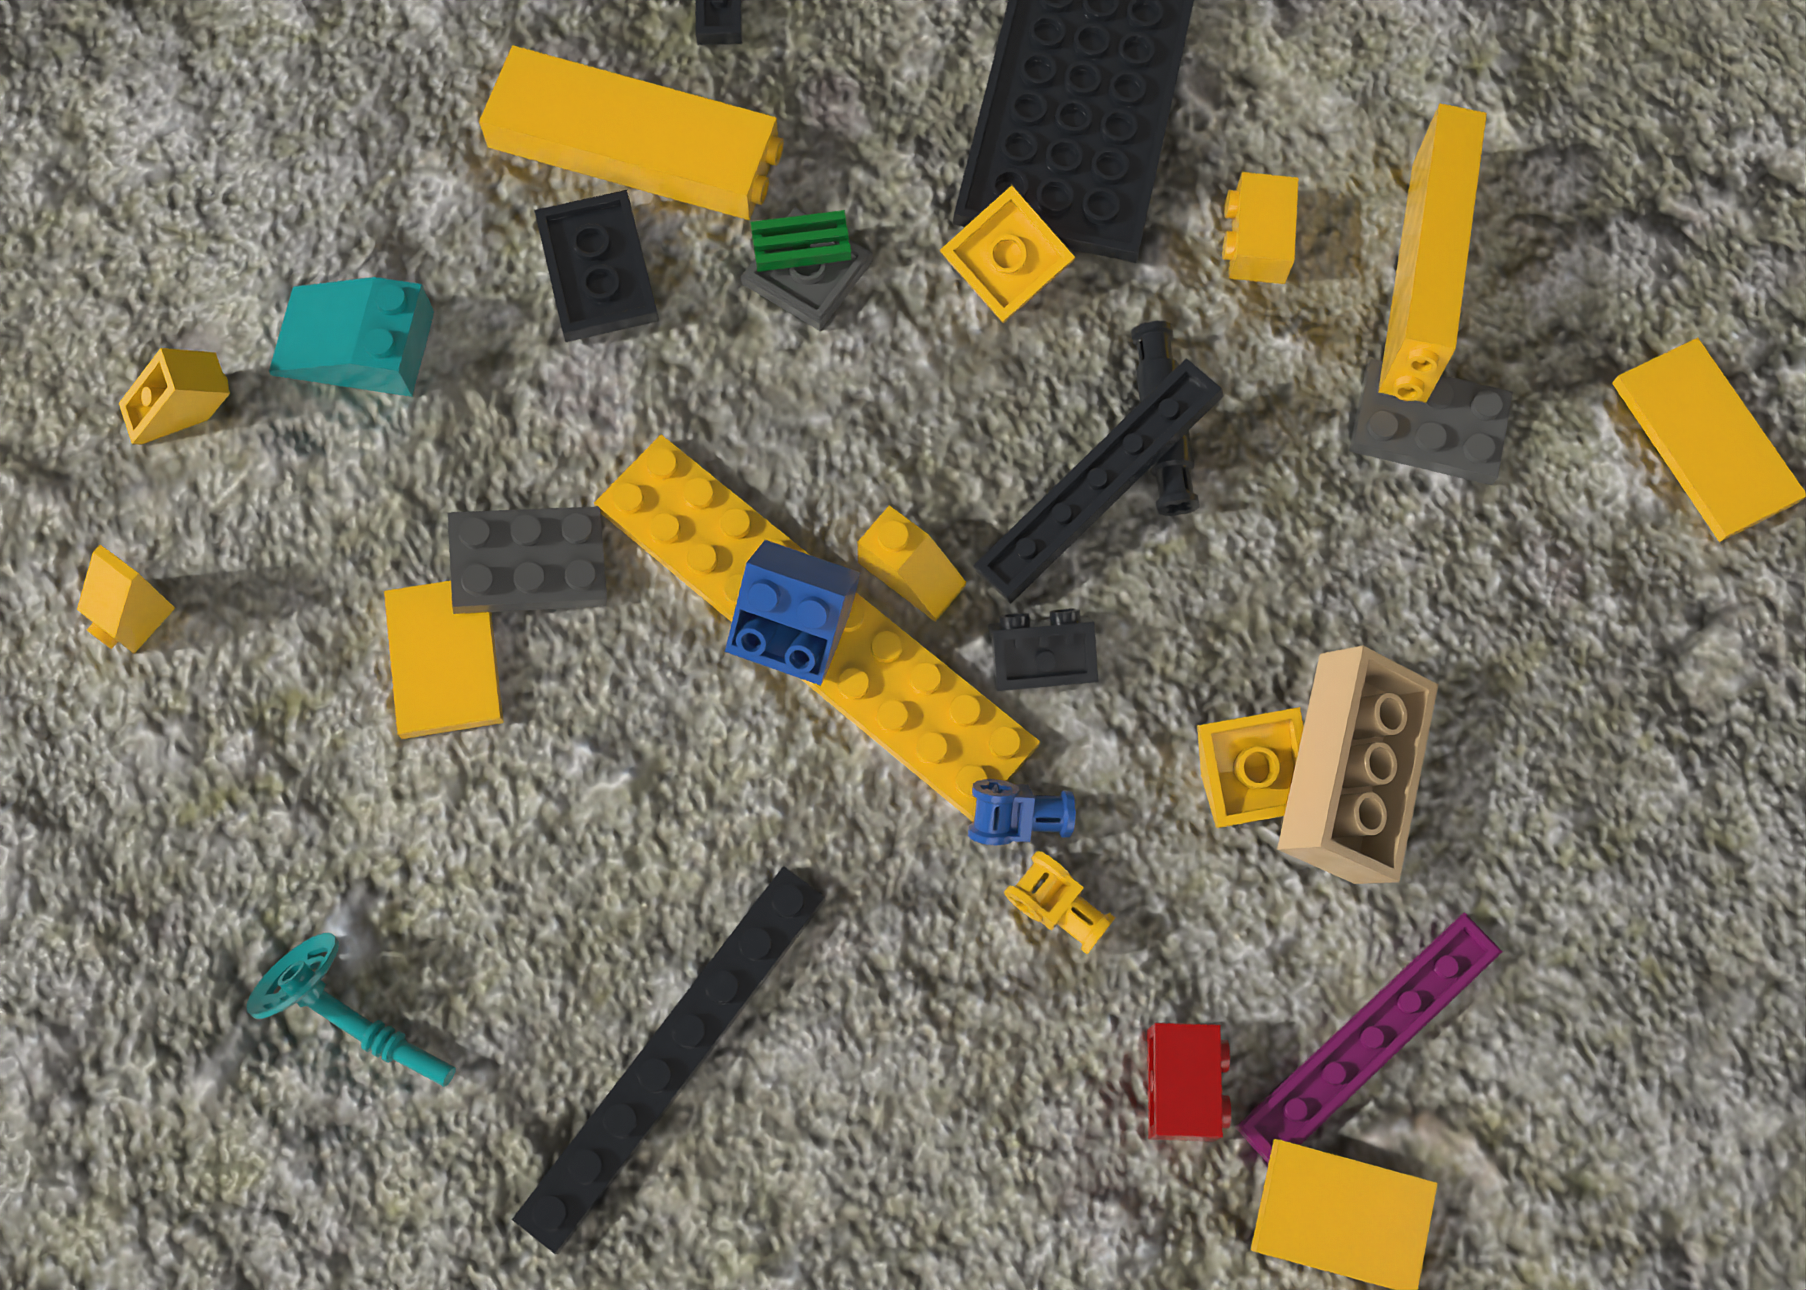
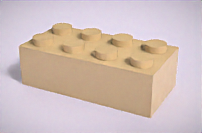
M1364 645L1321 653L1319 655L1277 850L1353 884L1393 883L1400 881L1439 684Z

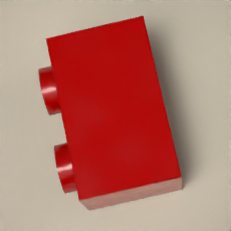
M1154 1023L1147 1029L1148 1140L1214 1142L1223 1138V1129L1230 1128L1231 1100L1229 1095H1222V1073H1228L1230 1046L1228 1040L1221 1039V1025Z

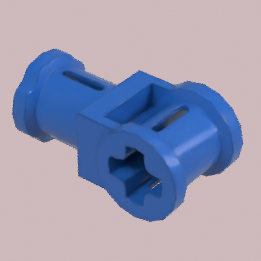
M983 779L973 783L972 795L977 798L975 820L968 828V837L975 842L997 846L1010 844L1011 842H1031L1032 832H1059L1062 838H1070L1074 832L1076 810L1075 798L1071 791H1062L1059 796L1033 795L1027 784H1012L995 779Z

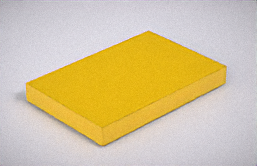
M451 580L385 590L397 735L401 739L504 723L492 612L453 614Z
M1274 1139L1251 1251L1394 1290H1418L1438 1183Z

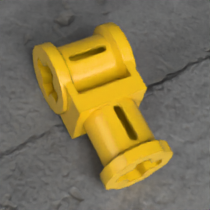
M1036 851L1031 857L1033 862L1031 867L1015 886L1009 885L1005 889L1004 895L1021 912L1033 920L1041 922L1051 931L1056 925H1059L1082 944L1081 950L1088 955L1116 917L1110 912L1104 915L1083 899L1080 894L1084 887L1076 882L1070 873L1056 860L1041 851ZM1042 879H1044V883L1037 890V892L1033 894L1032 891L1036 888L1039 882Z

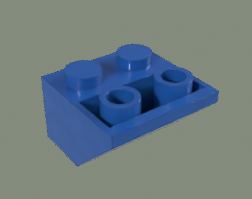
M764 540L746 562L725 652L821 686L849 618L861 573Z

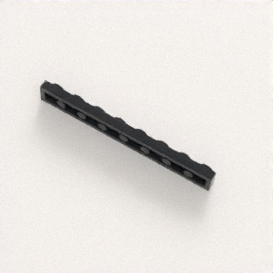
M783 866L511 1220L552 1253H560L826 901L824 895Z

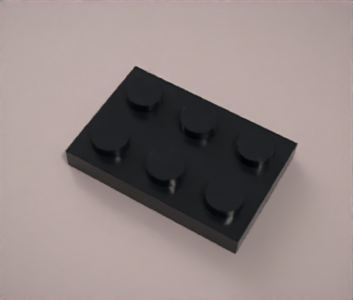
M627 190L534 210L565 342L659 321Z

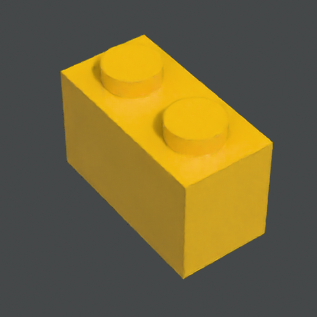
M1242 172L1237 189L1228 191L1225 218L1232 219V231H1226L1222 259L1230 260L1229 279L1276 284L1286 283L1295 260L1298 177Z

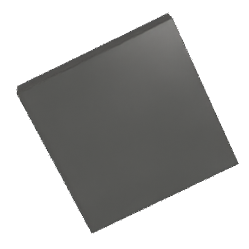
M794 207L787 217L808 214ZM849 239L851 260L757 272L756 259H754L741 275V280L744 286L821 331L873 262V253ZM839 241L811 244L809 248L839 245ZM787 247L772 250H764V254L800 249H792V247Z

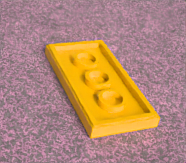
M1698 337L1618 375L1612 382L1719 542L1800 503L1806 498L1805 490Z

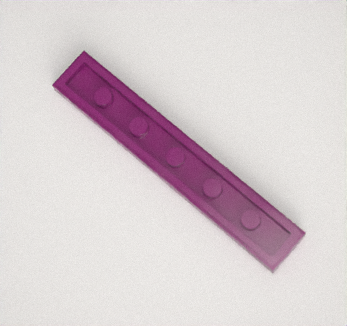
M1465 912L1462 913L1245 1116L1235 1128L1267 1164H1269L1274 1139L1301 1145L1503 951Z

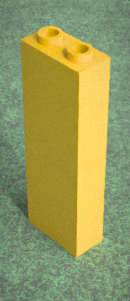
M514 45L511 46L479 120L488 148L749 221L756 204L762 205L766 199L769 188L768 171L771 165L777 166L779 164L784 146V139L778 137L777 117Z
M1439 103L1412 164L1379 393L1393 395L1404 401L1416 400L1426 403L1456 349L1486 112Z

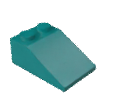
M369 277L293 286L269 373L271 376L412 397L435 313L423 285Z

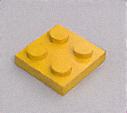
M1012 185L940 249L941 254L1003 324L1075 260V256Z

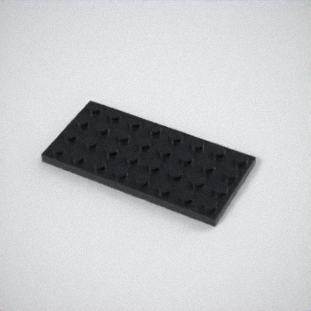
M1008 0L953 215V225L966 227L1012 185L1067 249L1136 263L1194 0Z

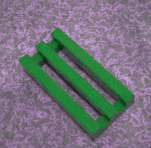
M845 210L750 222L757 272L851 260V247L846 226ZM839 241V245L809 248L811 244ZM787 247H792V249H800L764 254V250H772Z

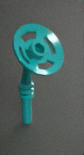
M321 933L313 936L288 952L263 976L248 999L247 1011L256 1019L275 1015L296 1003L300 1007L308 1006L362 1042V1050L366 1052L371 1051L375 1057L382 1056V1060L386 1063L395 1060L443 1087H446L455 1075L456 1068L407 1042L405 1040V1033L401 1031L395 1033V1028L391 1026L385 1027V1023L380 1020L374 1023L324 991L326 984L322 981V978L330 969L339 950V940L332 933ZM327 952L325 957L315 956L317 954ZM280 986V991L278 993L273 994L276 988Z

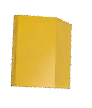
M1300 707L1197 725L1201 778L1216 828L1285 815L1304 728Z

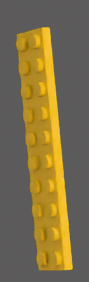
M662 434L594 502V505L600 508V513L731 622L746 562L764 540L808 554ZM857 592L854 596L849 618L823 683L820 686L801 679L972 822L975 820L977 799L972 795L973 783L983 779L1009 782L1040 744L1036 737Z

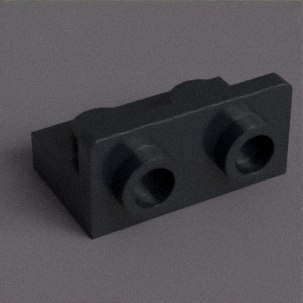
M1080 609L1050 611V619L1030 620L1029 613L1004 614L999 616L1000 623L988 624L989 636L992 640L994 679L997 691L1099 682L1095 623L1088 616H1080Z

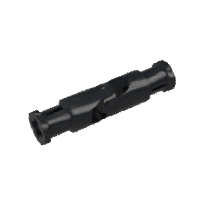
M1160 320L1145 322L1131 330V338L1133 344L1137 345L1139 357L1136 377L1140 403L1179 366L1177 360L1173 359L1170 340L1174 335L1172 324ZM1189 431L1150 468V473L1156 477L1159 493L1156 509L1158 514L1163 516L1188 514L1200 507L1198 495L1193 492L1190 471L1194 469V459Z

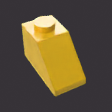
M160 348L119 402L132 444L142 445L208 421L230 394L228 379L222 372L216 352Z
M890 505L857 541L858 564L935 622L966 586L967 582L930 535Z
M99 545L92 553L77 610L93 622L86 631L110 649L119 642L135 654L173 612L175 607L138 572L102 545Z

